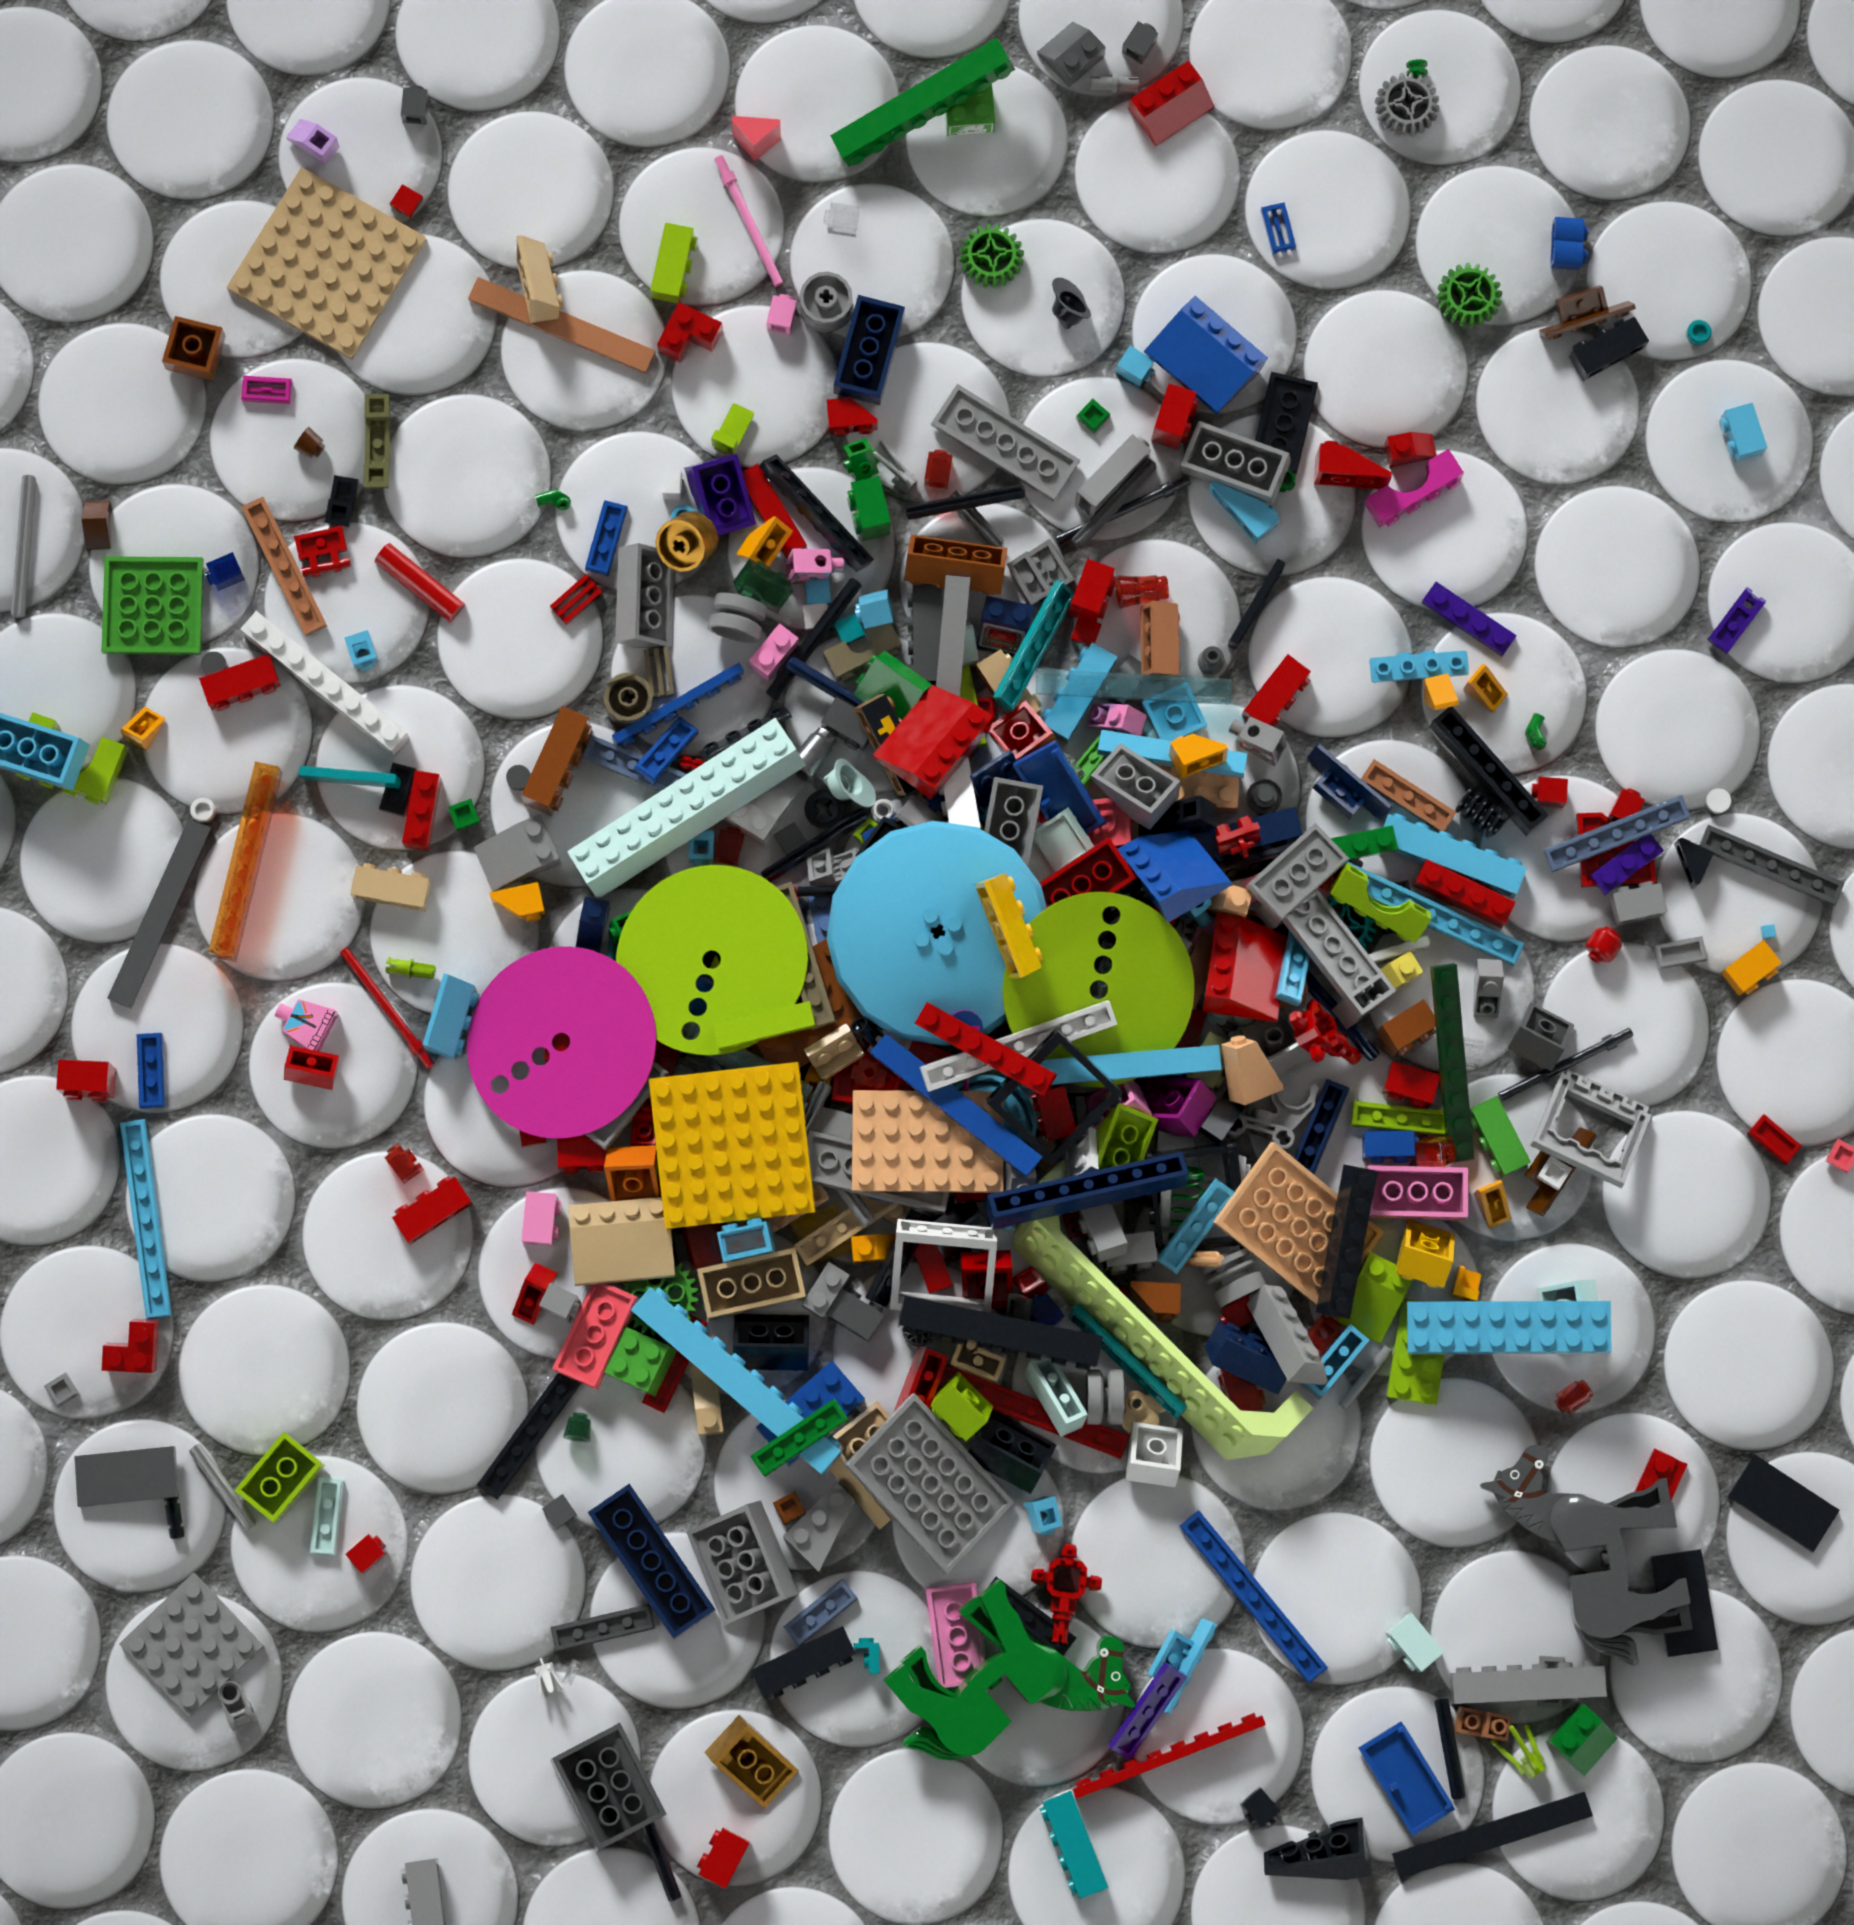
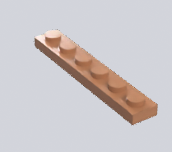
M264 497L242 506L241 508L305 637L327 627Z

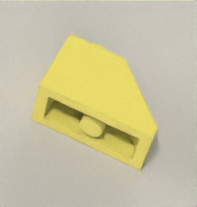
M1411 951L1380 969L1396 990L1417 979L1423 973Z

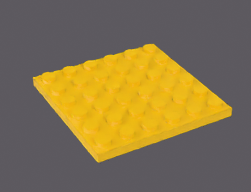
M799 1062L649 1079L665 1229L816 1212Z

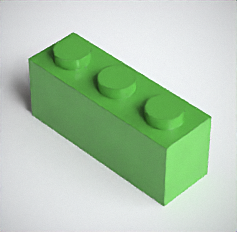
M1498 1096L1470 1109L1472 1129H1476L1481 1138L1478 1139V1142L1484 1152L1488 1151L1492 1159L1489 1163L1495 1174L1499 1173L1500 1177L1503 1178L1531 1163Z

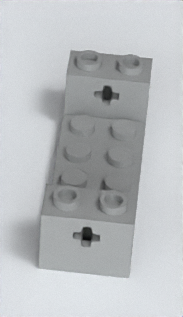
M1318 889L1280 923L1263 905L1256 912L1269 929L1274 930L1284 923L1340 994L1343 1000L1332 1011L1346 1029L1377 1009L1397 991Z

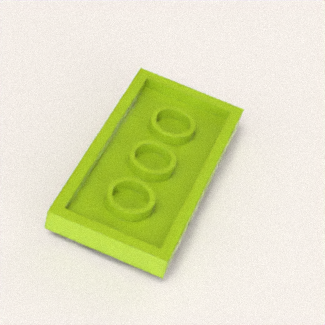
M1404 1298L1400 1305L1386 1397L1436 1406L1444 1354H1408L1407 1302L1424 1301Z

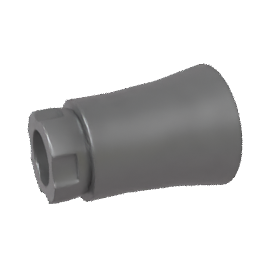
M817 727L814 733H811L797 750L806 766L795 772L794 775L805 782H813L818 770L837 742L836 738L829 731L822 727Z

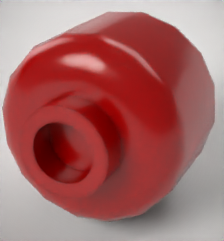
M1608 926L1595 929L1585 944V948L1589 952L1588 957L1597 964L1601 962L1610 963L1622 947L1621 935Z

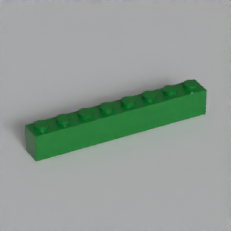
M995 38L830 136L841 158L848 167L858 165L867 156L882 151L886 145L893 141L901 140L908 132L923 127L927 121L945 114L949 108L956 104L964 103L971 95L986 90L990 84L1008 77L1016 69L998 38Z

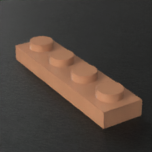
M1373 759L1361 778L1373 790L1438 832L1445 831L1456 814V811L1375 759Z

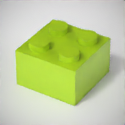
M959 1371L936 1391L931 1403L935 1416L940 1420L944 1419L950 1425L953 1434L959 1438L962 1437L965 1441L988 1422L993 1405Z

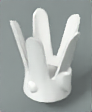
M540 1658L541 1666L534 1668L538 1677L540 1698L542 1697V1692L544 1697L552 1693L554 1690L553 1685L558 1692H562V1689L565 1688L554 1671L553 1662L544 1664L542 1658Z

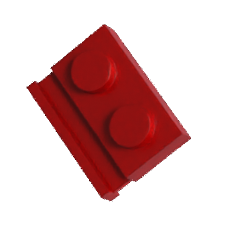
M1654 1448L1634 1492L1651 1487L1658 1479L1667 1478L1671 1501L1688 1464Z

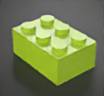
M283 1432L234 1491L271 1522L277 1524L326 1465L290 1435Z

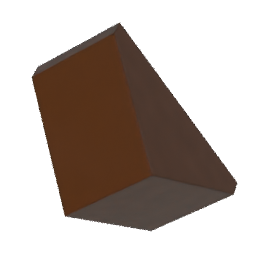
M110 501L85 502L81 520L86 550L111 549Z

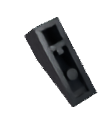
M1201 795L1175 801L1150 830L1139 824V834L1154 835L1187 829L1191 833H1197L1217 828V805Z

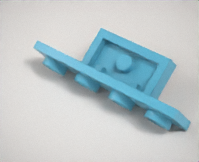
M1424 651L1411 655V653H1399L1396 656L1376 657L1369 660L1371 681L1373 683L1426 679L1447 673L1449 677L1466 676L1469 674L1467 651L1439 653Z
M1202 1618L1191 1639L1172 1629L1168 1633L1147 1674L1154 1678L1163 1663L1166 1662L1182 1671L1187 1678L1164 1710V1713L1170 1715L1172 1710L1176 1708L1184 1687L1189 1684L1193 1670L1201 1661L1203 1651L1214 1636V1631L1217 1627L1215 1623Z

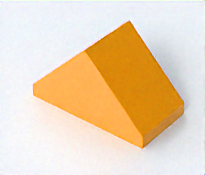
M1485 664L1478 668L1463 689L1491 712H1494L1508 695Z
M1448 673L1424 679L1425 705L1434 710L1459 705Z
M144 707L121 729L120 733L125 740L147 751L166 718Z
M1501 1180L1484 1186L1473 1193L1489 1228L1512 1219Z

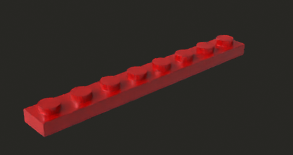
M1255 1713L1246 1715L1241 1718L1242 1723L1235 1726L1231 1722L1217 1727L1219 1731L1211 1735L1208 1734V1731L1193 1736L1195 1741L1185 1744L1184 1740L1170 1745L1171 1750L1163 1754L1160 1749L1146 1754L1147 1760L1138 1763L1136 1758L1123 1763L1124 1769L1114 1772L1113 1768L1100 1772V1778L1090 1781L1089 1777L1075 1782L1076 1787L1072 1789L1075 1799L1265 1726L1266 1723L1262 1715L1256 1717Z

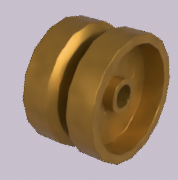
M696 511L683 512L662 525L657 532L655 542L657 553L662 562L669 568L679 572L690 571L711 558L717 550V530L712 521L704 514Z

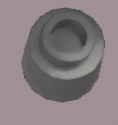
M1210 646L1199 654L1198 666L1204 673L1212 675L1219 673L1223 669L1225 664L1224 655L1218 647Z

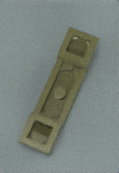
M365 394L364 489L389 488L390 395Z

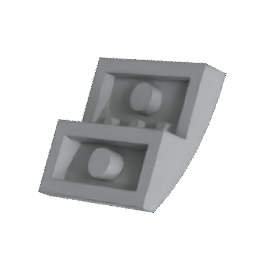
M1050 539L1030 552L1026 551L1007 564L1032 606L1046 599L1056 580H1062L1066 586L1076 581Z
M829 848L807 857L810 885L839 886L856 857L857 849L833 856Z

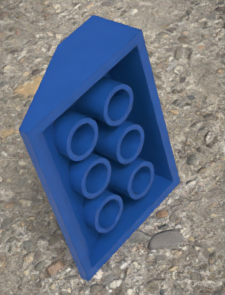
M1196 295L1180 309L1144 350L1147 356L1182 386L1197 392L1196 398L1216 415L1260 373L1268 359L1266 355Z
M1188 829L1137 837L1118 848V851L1137 877L1136 883L1168 923L1232 886L1228 877Z

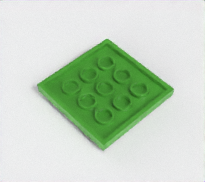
M105 556L102 654L201 655L203 557Z

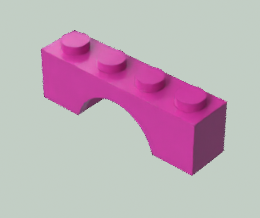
M1449 449L1427 462L1425 467L1426 482L1419 489L1412 492H1399L1387 485L1366 498L1364 504L1379 528L1385 524L1387 527L1395 524L1400 520V515L1405 512L1408 515L1420 508L1419 504L1426 500L1432 502L1441 495L1440 492L1446 488L1452 490L1461 483L1460 480L1464 475V471Z

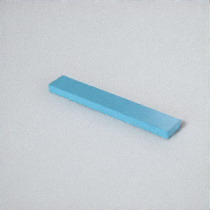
M1101 730L1097 755L1109 756L1121 743L1153 764L1175 767L1169 758L1170 742L1172 741ZM1228 750L1226 762L1202 772L1244 778L1248 753Z

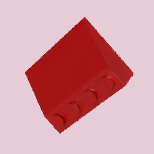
M931 685L872 757L932 800L989 732L993 716L975 703Z
M1217 913L1203 1011L1277 1022L1280 1000L1276 999L1275 996L1287 936L1242 916Z

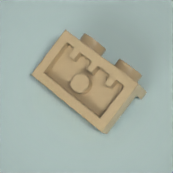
M844 1024L804 1049L811 1064L823 1081L865 1056L847 1024Z

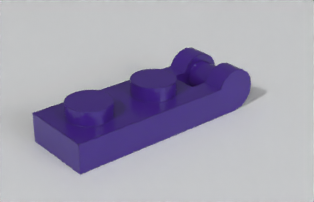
M1748 587L1745 588L1707 639L1725 654L1730 651L1766 603L1764 598L1755 596L1752 593L1753 590ZM1745 601L1753 606L1751 610L1743 605Z

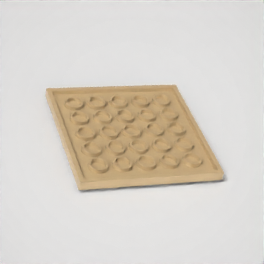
M301 167L230 280L227 290L353 360L427 239L426 236Z

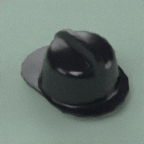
M1055 278L1052 282V287L1056 298L1052 312L1064 329H1070L1072 326L1079 324L1083 318H1090L1091 312L1087 307L1084 296L1075 284L1065 278Z

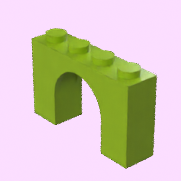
M32 712L28 721L53 730H58L59 728L56 720ZM101 737L90 765L79 773L73 791L62 788L61 792L72 797H76V794L85 796V801L95 805H99L100 802L107 804L128 752L126 746ZM16 773L17 777L30 780V777ZM39 781L38 783L50 789H52L53 786H55L43 781Z

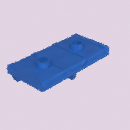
M1056 740L1013 763V767L1023 782L1043 786L1039 809L1047 821L1069 807L1086 834L1106 824L1105 818L1098 810L1089 792L1085 789Z
M1402 1721L1358 1747L1411 1836H1414L1456 1810Z

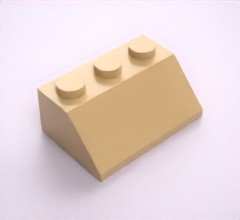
M522 235L517 236L516 261L530 323L559 319V309H563L561 294L556 295L555 288L558 287L556 273L551 272L550 267L553 266L551 252H547L543 242Z

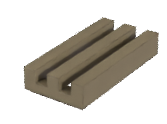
M668 646L659 649L653 648L652 650L644 649L647 678L652 689L653 698L674 696ZM659 654H664L669 691H664ZM652 655L655 657L659 692H654L650 656Z

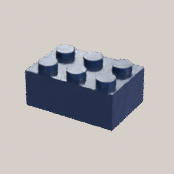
M1218 1321L1204 1346L1211 1364L1278 1395L1287 1378L1268 1343L1263 1342L1260 1336L1252 1332L1246 1334L1240 1331V1328L1233 1323L1227 1322V1324Z

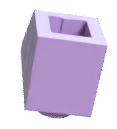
M303 119L297 122L286 137L287 140L325 166L340 147L336 136L320 125Z

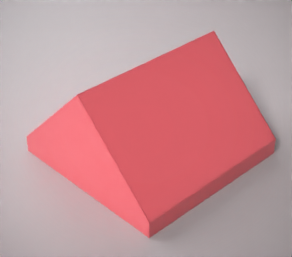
M732 116L733 138L756 161L781 141L780 119Z

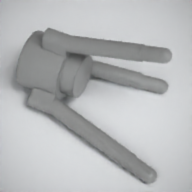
M880 441L881 447L900 468V471H898L881 455L874 452V457L895 475L891 481L895 484L894 486L881 480L882 487L891 490L897 496L900 493L907 495L917 480L914 478V474L907 470L884 441Z

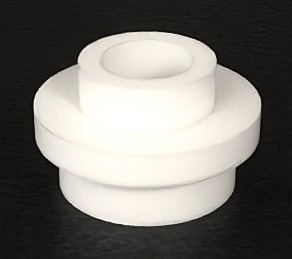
M888 799L877 800L871 808L872 817L878 823L884 817L879 814L881 808L888 810V814L885 815L887 818H891L896 814L895 805Z

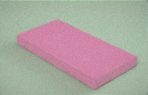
M976 1582L926 1589L937 1679L946 1689L958 1688L965 1677L986 1659L983 1634L957 1612L972 1597L977 1595Z

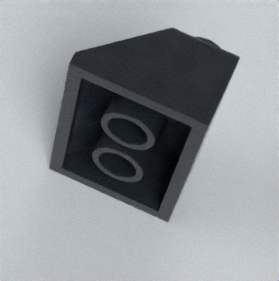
M734 1315L733 1354L736 1353L746 1362L743 1366L747 1370L808 1371L809 1315Z
M992 1410L988 1422L980 1428L968 1452L983 1469L1031 1494L1057 1445Z

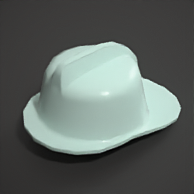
M838 759L834 769L823 779L836 799H852L862 807H871L876 802L875 790L870 781L845 759Z

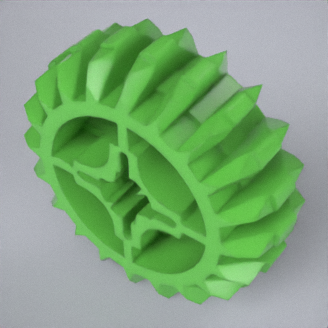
M988 223L986 230L983 231L982 227L978 226L977 234L970 231V239H963L964 246L960 247L959 251L963 255L959 257V262L964 263L961 269L965 272L968 271L966 276L968 279L975 277V285L983 281V288H987L988 283H992V287L995 289L997 288V282H1000L1002 286H1006V279L1012 282L1015 278L1014 274L1020 273L1021 269L1018 266H1023L1024 260L1021 257L1024 256V250L1019 249L1022 243L1021 241H1015L1017 237L1015 233L1008 236V227L1002 232L1000 231L999 224L995 226L994 230L991 229V225ZM986 241L984 249L978 250L977 253H972L977 245ZM994 241L1002 243L1008 250L998 247ZM990 248L991 252L993 253V256L995 257L993 265L992 259H990V256L988 255ZM1011 259L1004 269L997 271V266L1000 263ZM975 263L986 266L989 272L980 269Z
M1469 262L1466 263L1465 269L1460 264L1456 266V271L1449 269L1448 276L1444 275L1441 279L1443 284H1439L1437 288L1440 291L1437 294V299L1442 301L1439 303V309L1446 308L1443 314L1444 317L1451 314V323L1458 319L1460 320V327H1463L1464 323L1468 322V326L1472 328L1475 321L1479 326H1482L1484 323L1483 319L1489 322L1492 318L1491 314L1496 315L1498 312L1497 307L1502 303L1499 298L1503 293L1497 290L1501 284L1500 282H1493L1496 275L1491 274L1488 276V267L1480 271L1479 263L1475 265L1474 269L1471 268ZM1470 279L1474 281L1470 284L1463 283L1461 280ZM1481 285L1487 291L1488 301L1480 293L1479 287ZM1475 288L1473 296H1471L1467 299L1466 302H1464L1466 299V295H1468L1469 292L1471 293L1472 290ZM1451 290L1455 292V295L1460 300L1458 306L1452 299ZM1468 307H1475V308H1477V309L1481 308L1480 310H1477V311H1466V310H1465V309L1468 308Z

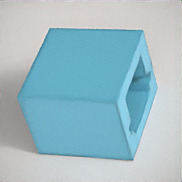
M1774 924L1760 927L1762 939L1776 937Z

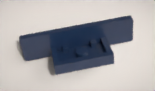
M1317 744L1308 755V760L1325 773L1312 788L1349 820L1362 806L1380 821L1392 809V805L1384 797L1380 796L1365 781L1361 780L1320 744Z

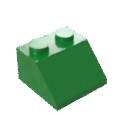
M1584 1703L1576 1706L1546 1742L1585 1776L1618 1738L1602 1719Z

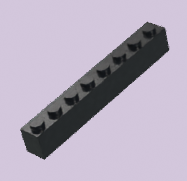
M910 1296L903 1297L897 1326L903 1328L902 1333L917 1335L918 1332L928 1333L927 1338L942 1340V1337L952 1338V1343L967 1345V1342L977 1343L976 1348L991 1351L992 1347L1002 1349L1001 1353L1016 1356L1017 1352L1026 1353V1358L1041 1361V1357L1050 1358L1052 1364L1065 1366L1066 1362L1075 1363V1368L1090 1371L1091 1367L1095 1368L1098 1365L1103 1336Z

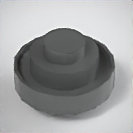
M1270 779L1255 781L1250 785L1246 793L1248 807L1257 815H1265L1277 811L1282 803L1281 788Z

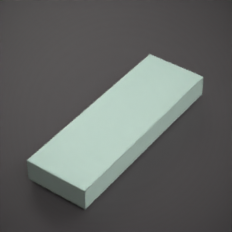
M318 1478L310 1554L336 1556L344 1483L342 1479Z

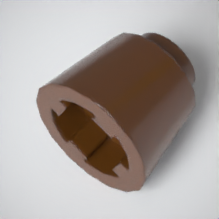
M307 427L293 449L310 458L313 456L318 458L325 445L322 444L323 439L310 427Z

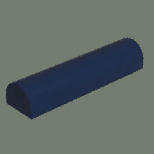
M1329 1079L1325 1081L1294 1156L1295 1160L1314 1175L1350 1091V1087Z

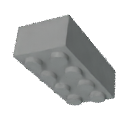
M1198 421L1181 462V468L1184 474L1210 483L1214 480L1274 505L1291 463V458L1288 452Z

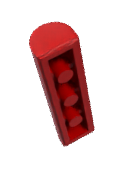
M391 543L386 544L377 554L374 561L375 564L447 622L451 623L464 608L465 603Z

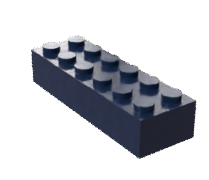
M630 1483L587 1512L673 1639H676L716 1611Z

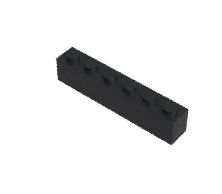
M1453 706L1445 709L1431 722L1429 727L1501 809L1510 816V819L1525 836H1528L1549 816L1547 812Z
M1343 1164L1316 1312L1346 1319L1351 1317L1378 1174L1376 1170Z

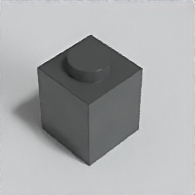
M1138 21L1124 41L1122 53L1143 64L1157 42L1158 32H1156L1152 25L1148 23L1143 24Z
M412 85L410 88L403 87L402 122L427 125L428 90L418 85Z

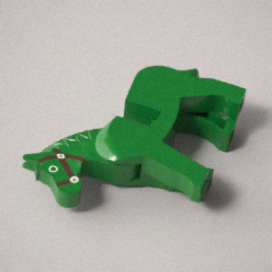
M997 1579L980 1595L972 1597L957 1611L994 1643L999 1650L976 1666L965 1677L955 1692L946 1689L935 1679L928 1665L926 1651L920 1645L907 1654L900 1661L901 1664L883 1679L910 1712L922 1717L932 1727V1729L927 1727L916 1728L903 1740V1746L907 1749L923 1752L939 1760H958L982 1752L1012 1722L985 1691L988 1688L993 1690L1003 1681L1002 1675H1004L1021 1697L1031 1705L1040 1701L1048 1706L1070 1711L1103 1710L1118 1704L1135 1707V1703L1128 1696L1131 1683L1127 1682V1678L1122 1671L1124 1646L1118 1638L1110 1635L1101 1637L1096 1646L1097 1655L1088 1661L1084 1669L1080 1670L1055 1649L1030 1640L1018 1613L1008 1601L1006 1586L1000 1579Z

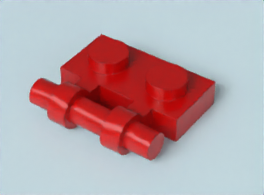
M342 526L294 536L300 562L310 561V566L301 568L303 577L312 575L313 578L319 577L321 573L330 571L337 573L341 572L344 568L351 567L350 558L340 559L338 554L348 551ZM331 555L332 561L318 564L317 558Z

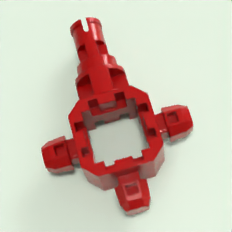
M1312 1000L1308 1002L1306 1012L1304 1013L1294 1011L1289 1015L1290 1023L1294 1026L1295 1039L1298 1045L1310 1053V1058L1314 1062L1319 1063L1323 1061L1325 1052L1333 1057H1342L1351 1065H1355L1361 1060L1362 1055L1360 1054L1362 1053L1350 1046L1346 1037L1337 1031L1335 1020L1331 1015L1322 1010V1006L1318 1001Z
M1073 1544L1064 1545L1061 1555L1064 1559L1056 1558L1048 1566V1572H1044V1569H1034L1031 1572V1582L1039 1585L1046 1583V1593L1052 1599L1050 1612L1052 1613V1620H1054L1051 1642L1056 1644L1059 1642V1636L1061 1637L1060 1644H1068L1069 1622H1072V1617L1076 1613L1077 1601L1084 1596L1085 1588H1089V1591H1099L1102 1587V1578L1094 1575L1087 1577V1567L1082 1561L1074 1560V1558H1077V1548ZM1064 1567L1080 1570L1077 1592L1068 1593L1053 1590L1055 1568Z

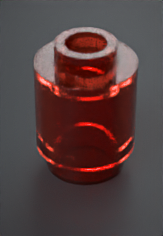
M1584 1380L1574 1381L1556 1393L1557 1400H1555V1404L1562 1413L1566 1412L1571 1415L1590 1402V1398L1594 1395Z

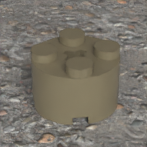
M622 673L610 680L604 691L603 699L608 716L617 725L627 727L653 712L654 699L652 689L644 678L633 673ZM629 696L632 699V703L628 704L625 702V697Z

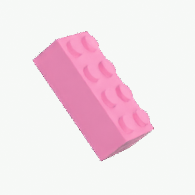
M1374 1165L1366 1167L1367 1169L1378 1171L1369 1219L1464 1221L1468 1218V1168Z

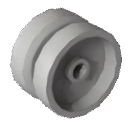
M829 271L818 272L805 281L800 291V312L803 320L809 327L823 333L835 332L844 327L850 320L853 310L852 289L843 277Z
M716 594L713 609L718 613L710 615L707 626L708 630L718 636L738 642H759L762 628L757 623L765 621L767 606L755 599L738 594Z
M1100 1369L1086 1371L1087 1425H1100L1103 1420V1409H1106L1109 1425L1123 1424L1125 1385L1122 1369H1110L1106 1376V1385H1103V1375Z

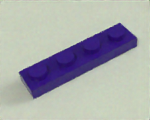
M1438 582L1433 584L1421 602L1501 657H1503L1517 636Z
M1166 1662L1163 1663L1108 1746L1111 1750L1131 1761L1186 1680L1187 1676L1182 1671Z

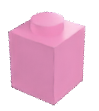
M785 294L773 295L766 322L767 330L790 335L797 310V300H793V297Z

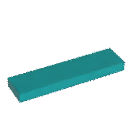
M301 766L299 767L298 774L305 781L400 789L401 785L399 777L391 773Z

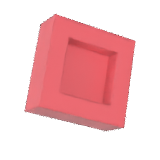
M1837 1139L1825 1162L1845 1173H1849L1854 1164V1147Z

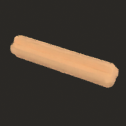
M1194 1251L1184 1266L1218 1267L1222 1265L1221 1261L1224 1260V1256L1220 1255L1219 1252Z

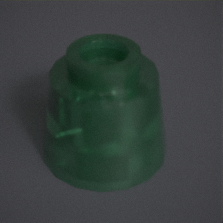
M578 1412L573 1413V1416L568 1418L563 1438L576 1442H590L591 1420L587 1419L588 1415Z

